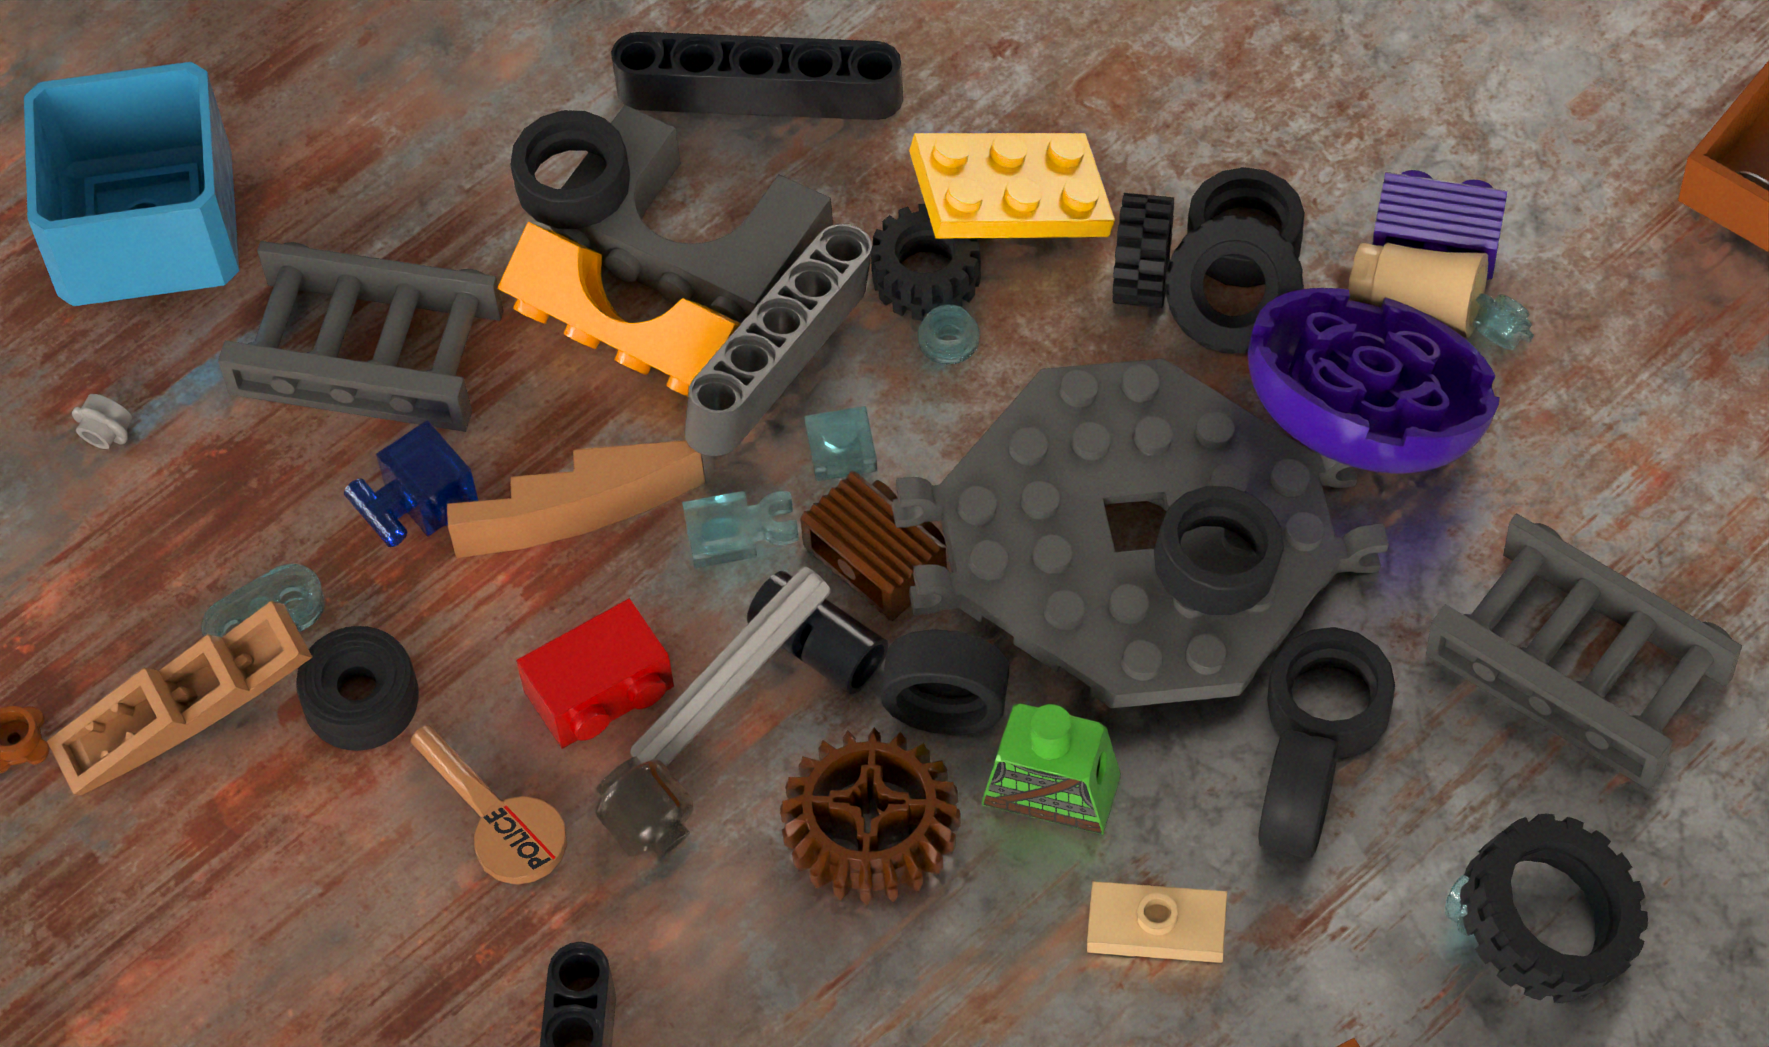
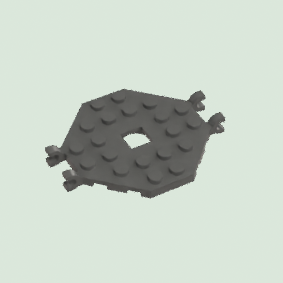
M1166 359L1041 369L939 485H932L927 479L920 477L897 478L896 490L898 499H893L892 502L896 528L941 520L952 572L950 573L945 567L939 565L914 566L915 586H911L909 590L913 616L936 613L943 609L960 608L979 622L987 618L1014 636L1013 644L1055 672L1063 668L1091 687L1089 694L1110 708L1240 696L1254 678L1257 669L1272 650L1275 651L1297 624L1303 616L1305 608L1320 589L1323 590L1336 573L1351 571L1355 573L1379 572L1381 563L1378 553L1386 552L1389 546L1383 523L1360 526L1352 529L1343 537H1335L1322 486L1334 488L1355 487L1358 479L1354 467L1310 451ZM1204 486H1230L1254 495L1271 509L1283 533L1284 552L1269 593L1253 608L1234 615H1207L1185 607L1165 590L1157 576L1154 549L1115 552L1105 507L1115 503L1149 501L1161 506L1167 512L1169 506L1184 493ZM1201 526L1185 532L1181 540V547L1187 558L1201 569L1217 575H1237L1252 570L1257 560L1254 550L1246 540L1237 533L1222 527Z

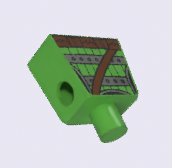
M1022 703L1014 704L986 785L982 805L1104 835L1121 778L1107 727L1096 721L1071 716L1063 707L1055 704H1046L1039 708Z

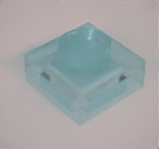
M866 406L804 416L815 481L845 477L851 471H855L858 474L877 471L876 453Z

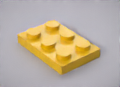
M914 133L909 152L936 239L1109 237L1115 218L1086 133Z

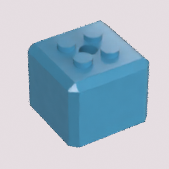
M184 62L39 82L24 96L27 217L58 297L72 306L224 286L239 272L232 152L206 70L193 62Z

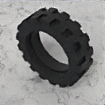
M1547 813L1538 814L1529 822L1526 817L1518 819L1478 851L1480 854L1470 861L1464 873L1465 876L1469 877V880L1461 887L1460 904L1467 905L1468 914L1463 917V923L1467 934H1474L1479 944L1475 948L1477 954L1485 964L1490 961L1499 970L1496 976L1510 987L1518 984L1525 988L1524 995L1533 999L1542 1000L1546 996H1553L1554 1003H1568L1579 995L1582 999L1590 997L1631 966L1629 962L1639 956L1645 942L1639 937L1648 927V912L1641 911L1640 901L1645 898L1640 881L1633 882L1628 872L1633 867L1622 852L1616 855L1608 847L1611 841L1598 830L1590 833L1583 829L1584 822L1566 817L1563 821L1555 820L1554 814ZM1522 861L1546 863L1566 873L1584 892L1594 912L1596 938L1592 952L1589 955L1562 954L1541 943L1524 925L1513 903L1511 886L1512 875L1517 863Z

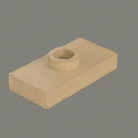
M1092 881L1087 953L1223 963L1227 891Z

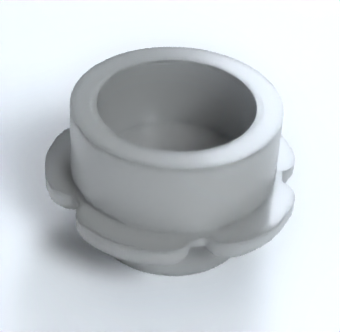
M90 394L82 408L74 407L72 411L74 420L80 423L76 432L86 442L102 449H109L112 442L118 444H125L127 442L128 432L126 430L131 424L133 417L115 401L98 394Z

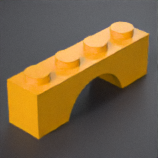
M528 222L497 289L517 298L513 309L546 324L550 315L567 324L563 332L565 336L593 349H597L600 341L618 349L614 358L615 361L645 375H648L651 367H654L670 375L666 383L667 387L688 397V390L692 380L741 323L705 305L684 298L669 311L655 319L640 323H629L614 310L606 297L601 276L602 254L556 231Z

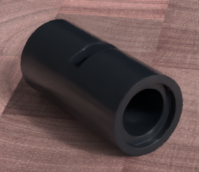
M779 571L773 574L760 587L749 606L747 613L748 623L793 577L786 571ZM825 599L781 647L849 694H855L862 690L880 669L886 657L888 641Z

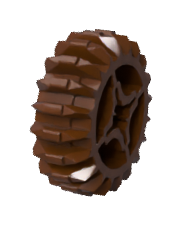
M874 727L868 735V741L856 743V738L847 730L843 736V747L839 749L822 740L818 748L820 761L802 756V760L799 763L800 777H788V782L785 786L788 799L782 801L780 806L781 821L785 823L782 835L784 845L788 849L794 850L792 852L794 865L798 868V871L810 869V880L816 889L833 881L834 895L840 901L852 888L859 889L860 900L867 906L873 898L874 890L885 889L886 896L894 903L899 896V884L906 883L909 887L919 892L920 888L924 885L922 871L939 876L940 871L943 869L942 855L953 854L956 847V835L953 832L958 831V828L961 826V813L957 806H955L958 803V790L954 782L947 781L948 773L946 766L942 760L930 762V751L924 743L907 751V739L901 731L890 743L881 742L880 732ZM884 782L903 788L914 796L915 799H909V793L891 790ZM854 784L853 786L849 787L848 789H844L845 787ZM875 799L876 814L878 816L871 818V831L866 833L863 815L870 814V801ZM824 832L832 833L833 839L848 840L856 846L858 851L835 843ZM902 841L901 843L893 847L885 849L888 845L894 842Z

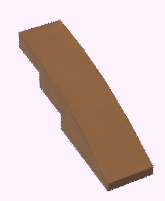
M686 440L573 450L574 471L510 477L511 498L447 504L448 529L456 558L525 549L586 534L647 512L705 484L702 454L692 449Z
M270 601L223 637L207 634L159 671L144 667L46 741L73 794L82 796L143 765L203 731L260 695L313 657L285 605Z

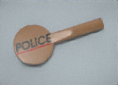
M430 725L422 726L413 734L411 744L481 817L474 833V846L476 856L485 872L498 881L511 884L535 882L550 874L562 861L567 847L565 823L556 808L542 799L528 796L508 798L501 801Z

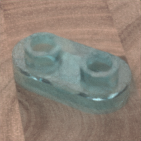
M285 564L278 566L210 606L202 619L203 637L207 634L223 637L268 602L274 601L286 605L292 600L303 601L296 607L287 609L298 631L301 632L313 625L323 613L325 596L320 580L313 570L304 565Z

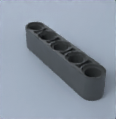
M836 224L821 231L695 376L688 390L685 420V440L692 449L708 456H721L737 448L859 303L866 291L872 251L871 239L866 232L849 224Z

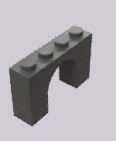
M624 105L611 124L620 132L626 147L630 170L627 196L618 210L600 223L581 229H556L551 227V230L602 254V266L607 267L612 274L623 281H637L658 291L672 304H676L684 298L705 305L742 323L819 233L833 225L830 197L778 174L745 221L731 233L716 240L703 243H680L659 236L650 230L642 219L650 204L681 164L676 128ZM588 152L561 189H574L591 183L603 173L606 168L605 160L598 155Z

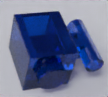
M428 420L376 453L384 487L374 492L364 479L359 478L349 483L344 490V496L388 547H395L406 538L408 531L398 520V518L406 513L428 537L443 526H448L447 504L479 501L471 469Z

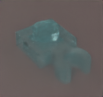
M745 491L682 502L694 569L757 557L755 541L766 540L774 545H788L799 540L796 520L785 522L773 520L779 514L793 512L791 493L787 491L772 492L762 498L759 504L751 506L747 505Z

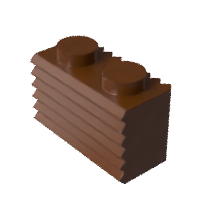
M851 471L846 479L840 480L837 487L831 488L828 495H823L819 503H813L811 509L804 511L800 521L803 545L808 552L814 554L816 559L821 560L826 567H830L835 575H839L843 582H847L853 590L858 591L861 597L866 598L870 605H875L878 611L884 613L888 620L894 621L911 605L909 590L911 586H915L914 566L939 565L947 569L945 538L930 521L915 526L896 528L892 510L893 499H898L895 493L883 482L876 480L870 484L857 472Z

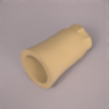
M1361 243L1355 254L1349 279V298L1353 301L1381 307L1386 297L1422 311L1441 321L1461 336L1470 338L1474 331L1484 297L1488 273L1487 253H1452L1416 249L1386 243L1384 247Z

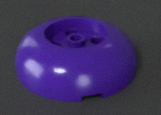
M1308 288L1292 291L1274 298L1261 309L1254 323L1248 347V366L1254 389L1271 417L1288 434L1313 451L1339 463L1363 470L1392 474L1416 473L1447 465L1462 457L1480 441L1488 430L1500 397L1494 395L1492 389L1495 374L1486 359L1472 344L1432 316L1386 297L1381 307L1349 300V289Z

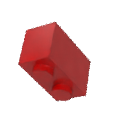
M630 598L516 660L524 693L561 749L577 740L585 741L596 737L613 720L633 709H644L652 706L663 697L667 690L674 687L669 655Z

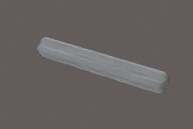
M806 566L800 568L636 741L630 750L633 758L647 772L650 770L648 763L653 759L660 760L667 767L830 595L831 589L828 584L812 569ZM659 766L660 772L664 770L662 766Z

